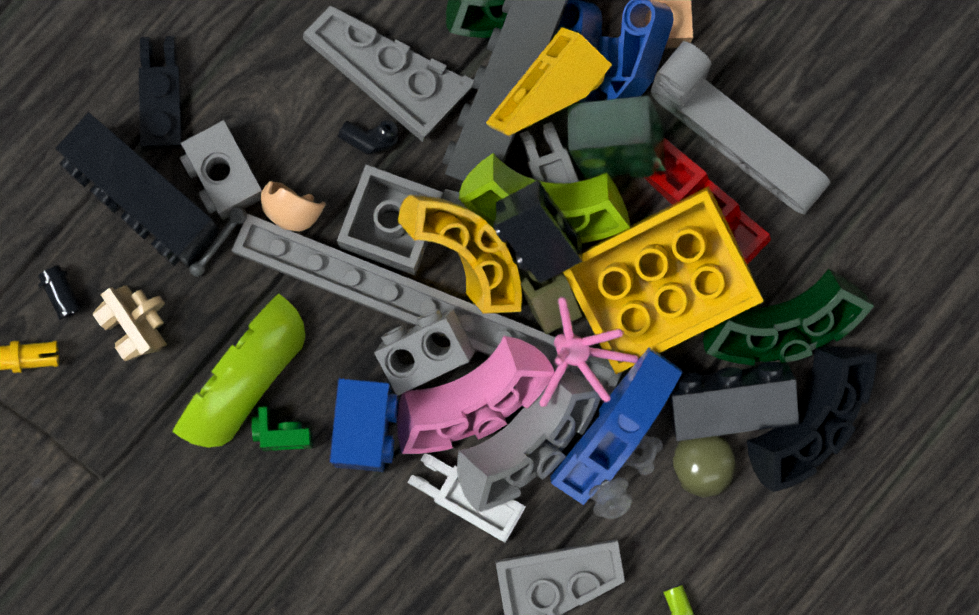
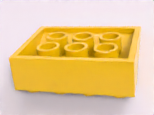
M709 186L630 226L629 229L582 251V262L563 271L594 334L616 329L622 330L623 335L621 337L601 342L602 349L636 355L639 359L648 347L659 354L764 301ZM608 359L615 374L635 365V363Z

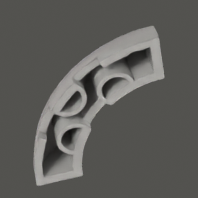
M565 371L547 406L542 407L540 405V400L546 390L545 388L529 408L524 407L499 433L474 447L459 450L457 461L459 483L464 496L477 512L497 507L521 495L519 490L521 487L537 476L543 480L566 458L562 451L572 440L576 432L583 435L601 399L585 377Z

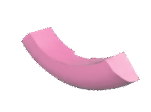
M504 336L491 356L467 375L441 386L421 390H408L402 393L397 417L398 439L402 454H422L449 450L453 448L451 442L472 435H476L479 440L507 425L505 418L518 410L522 405L525 408H529L541 395L555 373L553 366L547 357L535 346L518 338Z

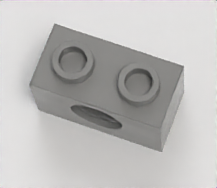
M224 120L181 142L186 154L181 156L180 160L191 179L199 176L205 189L198 193L210 214L217 210L222 220H225L229 217V213L233 208L245 209L261 200L262 190ZM217 164L230 166L228 177L222 181L210 179V171Z

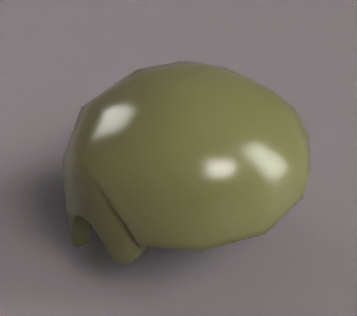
M721 436L680 441L673 457L674 471L682 488L688 493L702 498L716 496L731 485L736 469L735 456L729 443Z

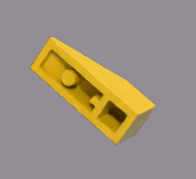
M561 28L486 121V124L490 128L509 136L587 97L591 91H594L602 84L605 73L612 64L580 33Z

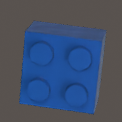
M347 379L338 380L330 463L335 468L384 472L385 463H393L395 439H393V436H388L389 422H397L399 398H397V394H392L389 383Z

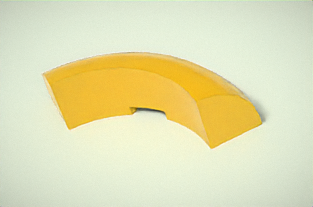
M409 195L404 199L400 207L399 224L414 240L436 242L458 253L466 276V295L483 314L521 312L522 291L517 265L513 262L506 243L500 240L495 229L473 211L441 198Z

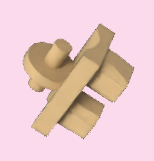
M127 285L115 290L113 287L108 288L101 294L104 301L93 312V316L105 330L112 329L120 323L126 335L115 343V349L124 361L133 360L144 354L158 352L167 345L156 329L164 323L157 313L165 304L160 296L148 300L141 289L132 293Z

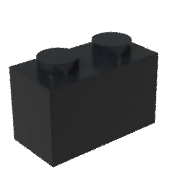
M539 180L496 202V220L493 222L496 234L503 243H510L515 250L516 258L522 269L526 272L531 271L539 283L582 262L581 237Z

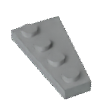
M329 6L303 33V39L422 142L474 89L472 88L473 79L465 75L461 77L446 69V65L433 58L428 60L398 40L393 42L376 33L375 28L332 6Z

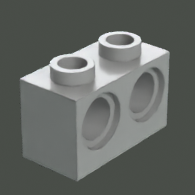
M438 308L419 317L417 319L418 325L406 331L403 326H399L381 336L383 342L374 354L397 396L469 362L475 349L453 308L443 313ZM442 332L447 335L450 340V346L440 347L436 345L432 340V333ZM405 349L409 351L414 357V363H402L397 358L396 350Z

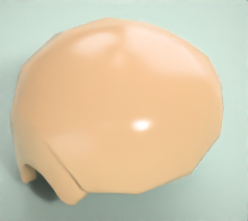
M270 181L261 193V204L266 216L281 229L301 232L310 228L317 221L326 205L323 201L320 204L313 202L314 196L311 194L300 197L292 189L279 182Z

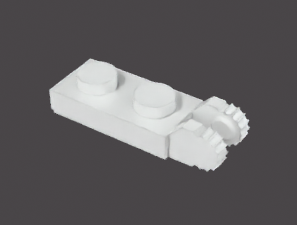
M424 453L420 461L431 470L448 476L441 490H438L430 485L427 480L411 475L407 483L433 497L435 503L505 543L523 513L525 506L515 500H511L497 507L477 512L464 496L459 483L457 467L454 465L452 468L435 457Z

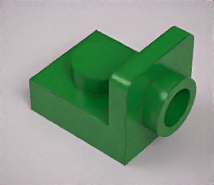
M259 407V417H252L253 442H260V448L263 451L313 449L312 432L310 429H302L301 422L278 423V430H271V414L268 407Z

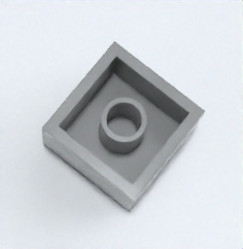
M365 165L337 239L339 247L416 276L428 241L414 240L399 224L400 207L404 199L409 195H425L443 199V192Z

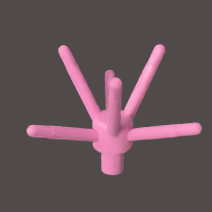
M560 297L558 303L564 334L558 335L554 340L558 355L555 362L558 367L540 400V405L542 407L547 406L569 364L578 366L604 402H609L610 395L586 364L589 356L636 363L639 358L636 355L591 348L590 345L621 337L623 335L622 330L616 329L581 338L573 333L566 298Z

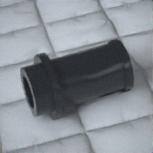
M57 265L38 275L40 280L38 287L39 289H45L58 319L61 320L77 313L82 309V306L79 304L66 279L69 275L68 271H62L60 265Z

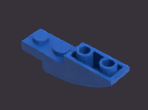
M648 347L610 394V401L604 402L599 408L600 416L550 476L551 484L584 505L605 479L608 481L612 480L635 450L672 393L682 374V370Z

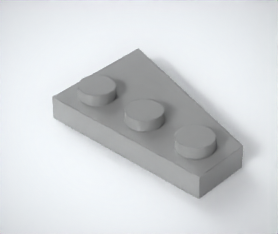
M617 539L495 560L504 615H561L625 582Z

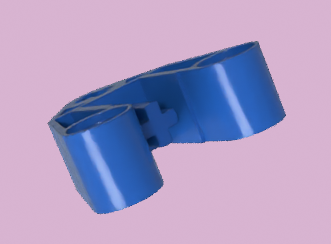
M583 0L568 1L556 34L561 28L580 33L612 64L605 73L602 84L594 91H591L587 97L579 100L588 113L614 119L621 118L627 114L653 82L674 22L673 13L665 3L654 0H630L623 10L621 36L619 38L601 37L602 13L599 7L594 3ZM651 10V20L648 25H645L646 14ZM577 11H579V20L575 24L574 18Z

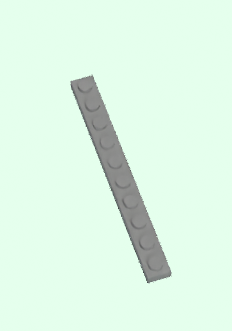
M247 214V219L243 223L232 249V252L236 255L413 326L418 325L417 319L434 309L438 308L443 313L453 308L475 351L491 356L503 337L508 336L521 339L535 346L547 357L554 370L558 367L555 362L558 356L554 345L556 337L496 313L483 314L474 304L292 231L281 229L275 224ZM442 332L433 333L449 340L448 336ZM589 356L586 364L610 395L616 388L622 372L615 374L608 359ZM569 364L565 370L566 372L585 377L578 366Z

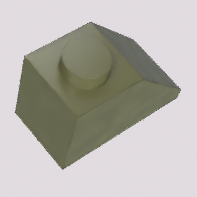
M515 251L510 253L513 262L518 268L522 295L545 334L563 327L558 303L560 297H564L567 300L571 322L582 317L569 283L562 272L539 283L531 271L526 272L522 269L516 258Z

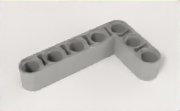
M683 41L656 73L651 89L653 98L786 205L800 214H806L829 186L830 180L828 177L706 80L712 65L710 59L699 48L687 41Z

